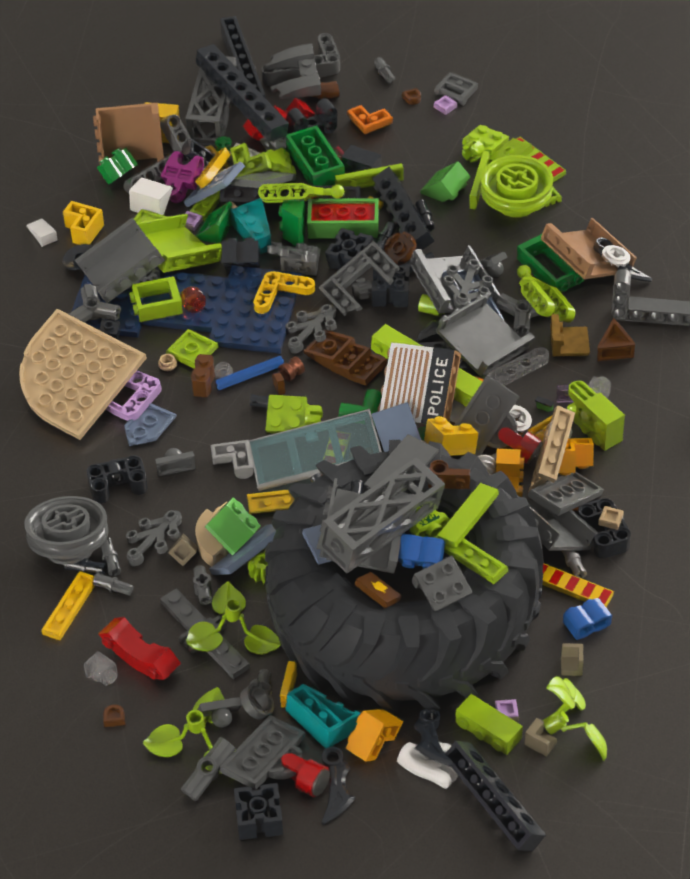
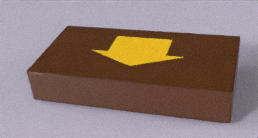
M372 572L356 579L355 585L384 608L400 601L401 595Z

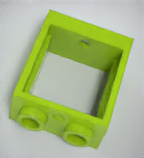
M174 276L132 285V292H129L131 303H135L133 305L134 314L138 315L140 322L183 314L182 301ZM169 293L171 300L142 305L140 300L143 297Z

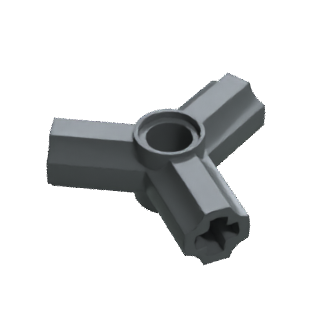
M85 284L80 289L83 305L70 312L69 315L82 322L99 318L118 321L121 312L119 305L100 302L96 286Z
M502 293L496 302L497 308L514 316L513 330L519 336L523 337L529 333L531 318L539 314L527 300L518 301Z

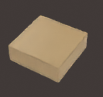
M604 506L599 519V525L618 530L624 511Z

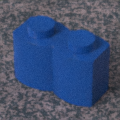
M402 534L398 561L406 568L423 566V569L430 567L443 560L445 542L443 539Z
M599 598L589 599L582 606L570 607L563 616L564 625L576 640L607 628L611 625L612 620L611 613Z

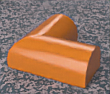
M360 105L347 110V116L365 135L393 123V117L385 109L369 114Z

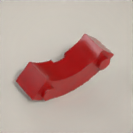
M125 617L114 618L98 633L105 647L112 649L127 664L152 679L165 680L181 664L170 647H163L155 643L149 645L142 640L143 636Z

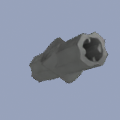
M220 737L208 754L198 761L197 768L181 790L188 797L197 801L211 781L218 778L220 766L235 751V747ZM206 766H213L210 772H203Z

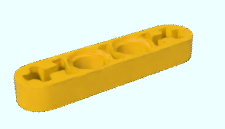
M226 147L214 155L195 182L201 189L212 181L231 155Z

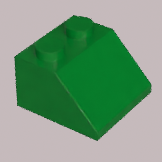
M283 200L282 206H279V216H282L279 230L283 232V239L296 246L297 243L304 242L305 200Z

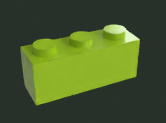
M470 694L456 709V723L458 726L470 731L479 740H484L496 751H501L508 755L522 739V725L473 694Z

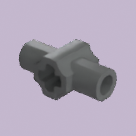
M199 565L193 569L195 596H199L200 604L207 605L212 602L211 577L206 573L205 566Z

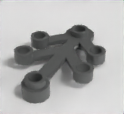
M271 242V245L267 246V253L280 256H288L289 253L301 255V261L315 262L317 246L297 243L296 247L282 246L281 242Z
M470 259L466 263L465 272L467 274L465 280L457 273L458 267L456 265H448L446 271L448 275L444 277L443 285L452 292L453 303L457 308H463L466 303L490 292L487 287L492 285L493 278L491 276L485 275L482 280L471 283L473 276L477 275L480 269L479 261L476 259ZM454 281L460 286L461 292L454 285ZM479 289L478 292L468 294V291Z
M326 304L319 311L311 313L299 311L296 317L298 322L301 323L296 324L294 321H291L285 325L288 333L304 329L298 337L295 336L289 339V351L291 353L301 352L304 348L303 341L314 330L315 340L317 342L324 341L326 335L325 331L322 330L321 323L324 320L326 321L325 327L327 331H333L337 328L336 321L334 320L337 312L336 307Z
M170 510L163 517L154 520L142 518L138 524L143 532L137 533L136 530H131L126 533L129 543H135L138 540L147 538L138 548H132L128 551L127 559L131 566H138L143 563V553L156 539L155 549L157 553L162 554L168 550L164 531L167 528H170L167 532L169 540L176 541L180 538L178 526L182 522V515L179 511Z

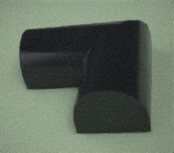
M193 139L187 140L181 150L183 155L192 160L195 156H201L204 160L203 170L215 155Z

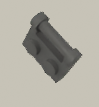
M450 72L436 86L434 94L439 96L446 95L458 101L459 104L465 105L467 99L478 89V83Z

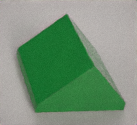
M229 201L208 214L196 235L199 240L216 244L222 243L232 226V203Z

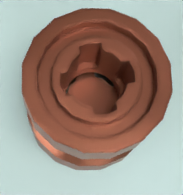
M295 356L288 363L280 365L279 371L283 378L289 382L296 375L304 373L305 367L302 361Z

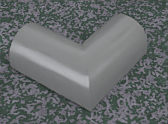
M249 440L210 445L213 465L233 462L234 473L237 478L246 479L253 475L254 468Z

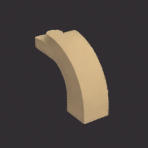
M227 502L217 507L213 513L206 509L196 524L195 533L198 552L201 558L211 567L228 555V552L205 528V525Z

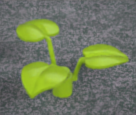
M229 581L217 590L212 599L214 611L218 614H223L219 626L215 629L214 625L209 622H198L190 628L186 643L196 650L212 651L223 642V637L218 632L221 630L225 620L235 622L240 619L243 630L247 635L244 639V645L250 652L266 654L281 646L277 635L266 626L254 625L248 631L244 615L241 614L246 606V600Z
M558 676L550 680L546 689L556 694L564 704L555 713L543 719L545 729L552 735L560 729L565 732L569 729L584 727L586 734L602 756V761H604L607 755V745L604 737L593 724L588 725V723L584 722L566 726V723L569 722L565 714L566 711L572 710L575 705L579 710L585 709L586 703L582 694L567 678L562 680Z
M219 687L207 692L195 703L193 710L186 716L187 724H184V730L181 735L176 726L165 724L156 728L143 741L144 746L153 754L161 757L175 756L183 749L181 740L184 739L189 730L195 734L202 733L211 750L213 746L205 731L207 721L213 723L211 716L204 717L203 713L197 709L201 703L224 700L225 698ZM209 765L205 768L208 771H211L213 769V766Z

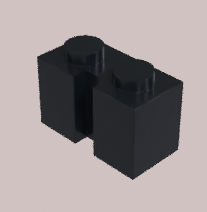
M350 145L341 157L344 170L350 173L382 167L381 154Z

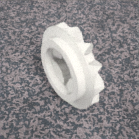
M606 246L602 251V258L605 259V262L611 263V265L625 267L626 264H629V253L619 246Z
M514 405L509 413L514 418L520 417L519 421L516 422L518 424V431L523 433L526 429H529L532 423L531 415L523 407Z

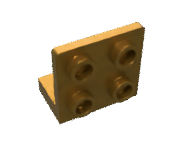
M552 314L550 333L553 356L590 355L587 327H563V322H559V314Z

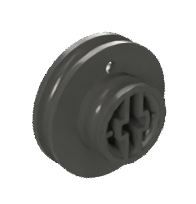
M64 496L47 500L34 507L26 516L24 523L27 544L30 549L43 557H47L52 562L62 565L75 564L84 558L90 557L92 552L99 548L108 536L107 514L103 506L92 499L80 496Z

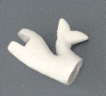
M408 742L401 749L397 762L416 776L432 781L445 789L458 777V774L452 767L434 760H426L430 758L415 749L416 744ZM440 743L444 753L451 747L447 743Z

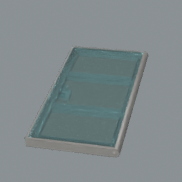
M370 409L249 440L257 489L262 491L308 479L320 472L315 465L323 460L337 466L354 459L350 450L352 447L361 445L369 454L382 452Z

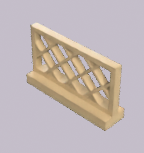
M558 405L554 409L552 420L546 427L529 490L544 484L547 480L553 483L557 480L575 412Z

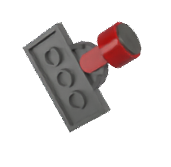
M489 375L485 377L454 426L467 423L472 425L479 433L476 453L474 455H482L487 446L492 448L510 446L513 449L520 450V458H524V463L529 464L541 447L542 440L529 431L524 437L517 434L518 424L509 412L520 396Z
M271 715L220 766L221 773L248 787L251 786L254 790L268 777L273 779L291 778L296 782L298 790L312 797H316L324 791L330 777L328 767L312 759L307 761L302 758V751L297 746L305 739V732Z

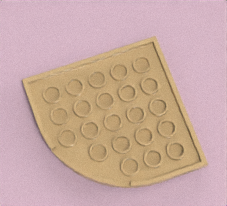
M56 309L34 335L24 351V358L20 364L19 373L21 388L29 406L40 418L81 440L147 357L145 353Z

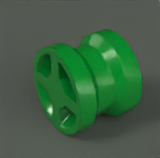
M226 136L217 138L215 140L216 151L218 152L226 147L230 152L232 140Z

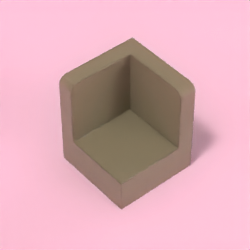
M182 534L170 547L168 553L184 566L197 552L198 547L185 534Z
M563 643L561 675L582 676L583 644Z
M536 718L525 732V745L547 757L557 744V739L543 732L544 721Z

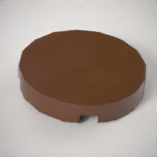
M407 232L395 233L385 243L384 252L398 266L411 259L416 249V241Z

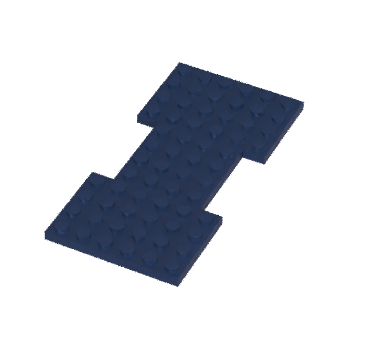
M231 266L228 277L172 271L164 273L160 270V278L158 279L175 277L182 301L183 314L140 322L138 315L134 314L133 305L135 303H131L129 292H132L130 287L108 303L121 307L118 319L121 326L119 336L138 338L142 325L183 330L190 329L192 331L210 332L209 339L217 342L218 347L281 354L287 333L285 325L290 322L297 294L278 290L270 310L264 314L257 313L254 310V298L266 273L275 271L302 276V273ZM86 275L84 276L80 289L83 288L85 284L93 285ZM286 282L285 284L292 285L294 282ZM80 289L72 311L83 305ZM97 291L100 302L106 303ZM264 291L263 293L270 294L271 291ZM169 293L143 297L140 300L141 304L145 305L171 300ZM99 318L97 320H88L84 323L99 330L101 321L109 319Z

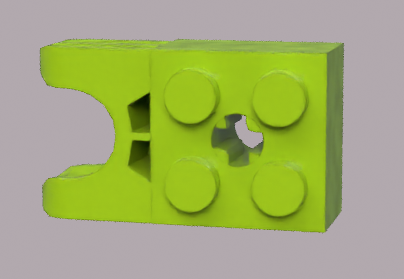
M574 381L569 384L568 395L574 402L568 405L567 409L575 412L573 421L581 428L582 432L592 438L594 443L604 451L623 441L625 414L601 392L597 394L585 382Z

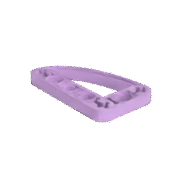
M136 371L125 384L126 387L136 390V392L124 406L112 401L106 410L126 421L133 419V421L137 420L161 392L159 379ZM136 379H142L139 383H133ZM141 397H146L144 401H137Z

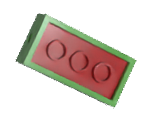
M379 198L308 199V239L335 238L341 228L354 231L356 236L359 233H363L377 238L379 234Z

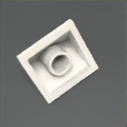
M141 177L129 190L130 210L139 213L141 209L164 215L173 187Z

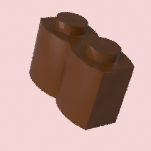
M199 354L195 359V369L191 374L193 395L208 397L212 390L211 383L215 378L214 359L212 355Z

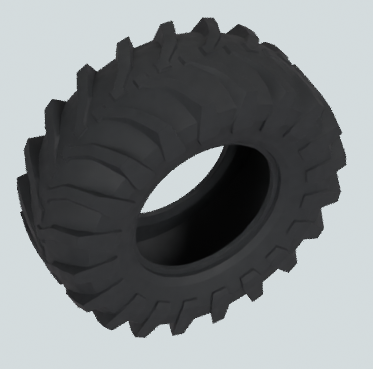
M389 440V451L369 454L361 445L352 447L350 450L354 459L338 466L326 460L319 462L315 466L322 476L310 485L295 482L288 489L294 498L293 503L288 510L276 511L272 519V526L276 533L273 541L269 542L265 548V561L268 562L265 572V585L268 607L279 642L290 661L300 664L303 672L312 684L321 690L331 683L337 694L346 703L356 707L364 696H369L389 713H398L401 701L417 700L425 709L440 710L439 696L456 691L465 698H468L470 694L478 696L472 684L487 675L502 679L509 673L508 668L503 662L513 651L525 650L530 641L526 631L532 620L539 616L541 603L538 599L541 598L543 552L536 521L526 498L517 496L511 481L502 471L489 476L486 467L478 456L467 452L459 460L451 458L441 443L429 441L428 444L439 449V452L427 465L428 468H430V464L433 461L443 460L448 464V469H470V489L444 488L439 507L436 509L437 512H443L451 519L480 483L496 488L499 491L497 498L464 537L473 545L508 566V572L495 584H492L454 559L472 590L471 595L436 612L431 607L428 599L414 602H397L384 608L366 593L351 584L345 577L346 572L335 561L317 564L302 533L303 529L321 525L322 519L326 520L327 515H323L325 502L329 503L330 498H326L328 486H333L334 478L337 479V489L347 491L351 489L352 480L358 479L365 484L400 444L401 440ZM414 480L413 483L418 487L420 480ZM426 480L422 489L423 493L430 489ZM363 487V492H362V494H363L364 492H366L367 490H369V489L366 488V487ZM406 489L405 493H408V495L412 494L408 489ZM408 529L406 532L403 533V534L412 535L411 532H410V529ZM444 552L443 556L445 558L450 557V555Z

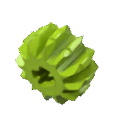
M265 551L264 553L259 552L247 564L250 578H254L255 582L261 580L263 584L266 581L265 572L268 562L265 561Z

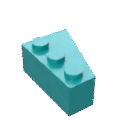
M259 198L231 209L232 226L242 239L255 238V241H258L260 245V254L267 252V246L271 245V234L262 199Z
M304 684L287 693L285 711L324 748L332 747L347 738L358 724L357 718L361 714L356 710L352 712L344 708V704L340 702L334 703L326 699V695Z

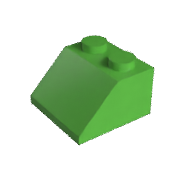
M457 161L437 171L420 192L441 202L448 199L453 200L459 195L458 191L467 186L466 182L469 180L470 175Z
M233 497L216 512L205 525V528L233 555L255 534L261 525Z

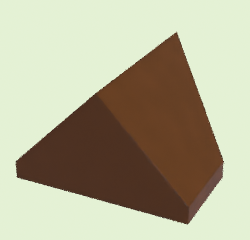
M615 318L611 321L598 344L597 361L634 358L635 342Z

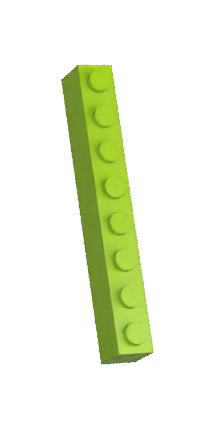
M387 324L371 336V350L386 359H389L387 354L391 343L422 346ZM459 368L454 400L466 407L482 381Z

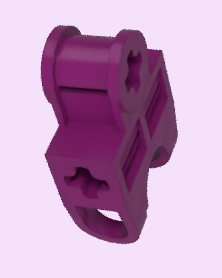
M175 151L166 162L160 177L165 181V185L173 187L169 198L171 202L180 203L184 200L188 189L196 190L198 185L194 181H196L204 168V160L201 156H195L188 164L183 165L182 152Z

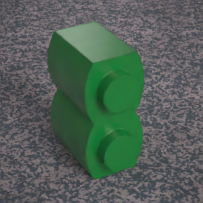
M119 147L112 152L113 156L111 158L106 156L99 161L101 165L97 169L108 184L138 165L127 148L122 150Z

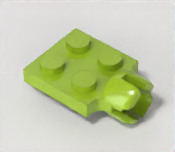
M479 125L463 138L462 145H464V149L462 150V155L466 160L473 157L470 162L480 159L483 151H489L491 156L509 141V136L492 130L487 126Z
M269 395L265 431L266 433H280L322 422V407L320 405H309L307 397Z

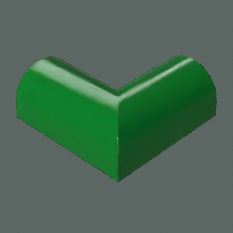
M376 389L366 391L362 405L342 402L339 409V417L370 409L371 415L378 412V406L382 400L381 392ZM364 421L357 423V425L366 426V423Z

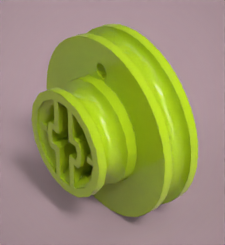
M523 155L504 156L489 163L482 172L481 195L484 201L490 207L506 216H528L532 212L543 208L552 197V172L547 165L538 159Z

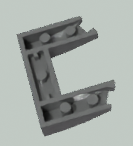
M312 43L292 47L271 56L272 61L267 63V70L299 67V78L271 86L272 93L278 91L281 93L279 95L280 100L321 95V83L319 74H317Z
M373 241L318 288L345 316L347 312L362 309L345 290L356 279L372 267L391 285L394 281L392 277L400 268Z

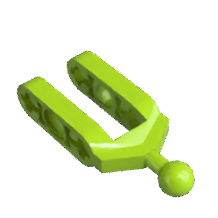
M305 183L263 184L260 186L258 194L265 203H283V200L303 199L307 202L308 199L325 195H332V197L337 199L341 198L344 195V188L341 185H334L332 188L323 189L312 187ZM304 189L305 193H303V196H300L299 193ZM269 190L271 194H268V197H265L264 194H266V192ZM283 190H288L289 194L285 197H282L281 192Z
M521 265L517 269L518 277L521 278L519 282L521 293L539 315L550 317L554 313L559 314L560 321L570 323L574 320L575 309L558 288L532 277L531 269L527 265Z

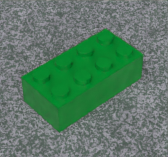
M318 126L287 134V152L310 186L336 185L335 176L345 174L344 165Z

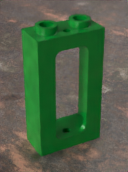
M542 234L517 246V260L521 264L530 267L531 273L537 279L558 288L560 292H565L567 289L584 281L574 269L540 239ZM540 253L545 254L566 275L556 279L534 256Z

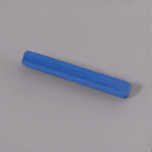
M281 356L274 357L215 380V385L218 390H222L277 369L284 363V360Z

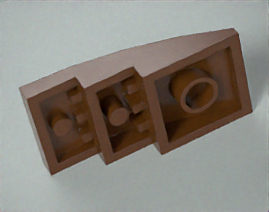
M326 329L324 330L326 335L324 341L317 342L314 340L304 350L305 355L320 365L365 386L388 364L385 357L372 354L369 347L356 344L353 337L327 331Z

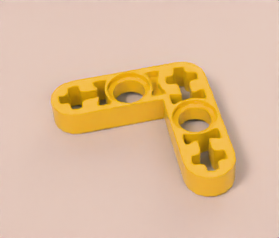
M275 271L268 272L264 275L254 298V310L260 314L267 313L278 290L311 295L315 291V281L309 277ZM286 282H294V284H292V285H287V284H285V283H286ZM271 291L270 294H264L263 292Z

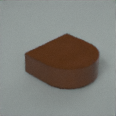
M417 88L402 92V98L408 104H418L421 101V93Z
M279 372L272 374L273 384L278 395L285 394L283 376Z
M114 704L104 709V727L125 725L124 709L121 706Z

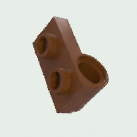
M435 460L430 464L429 469L445 483L444 488L470 489V469H448V464L443 460Z

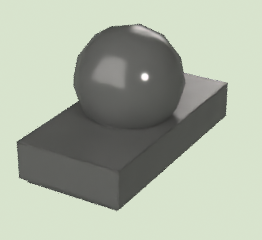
M500 252L487 256L480 260V262L486 268L489 276L499 277L504 270L501 261L508 257L505 252Z
M170 448L166 451L164 457L155 459L158 477L196 469L193 451L182 453L177 448Z
M240 697L201 703L197 710L201 711L204 717L211 716L215 726L224 728L232 721L231 712L239 711L242 703Z

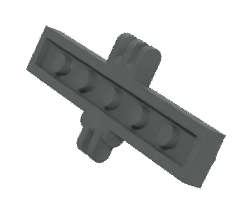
M177 588L160 598L161 604L187 630V632L180 635L179 641L191 653L197 650L186 643L190 628L194 624L203 621L213 624L216 629L222 620L221 616H217L214 619L211 617L206 619ZM226 621L224 622L221 630L218 632L221 635L223 634L224 629L228 626V623ZM224 637L223 642L218 648L207 651L232 679L250 669L249 663Z

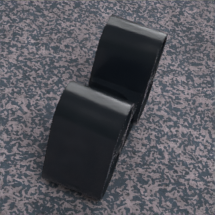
M326 98L321 99L317 103L316 114L307 119L299 109H291L286 117L288 122L287 133L290 134L318 126L323 135L330 134L337 128V109Z
M131 455L121 459L92 464L87 468L93 500L99 504L109 500V487L129 483L131 492L136 495L144 494L148 489L146 472L142 459L139 456Z
M602 498L582 504L578 510V515L592 528L600 527L604 530L597 533L594 539V554L599 558H608L625 553L630 548L631 531L627 527L624 518H622L618 530L599 525V519L604 506L617 509L614 502L609 498Z

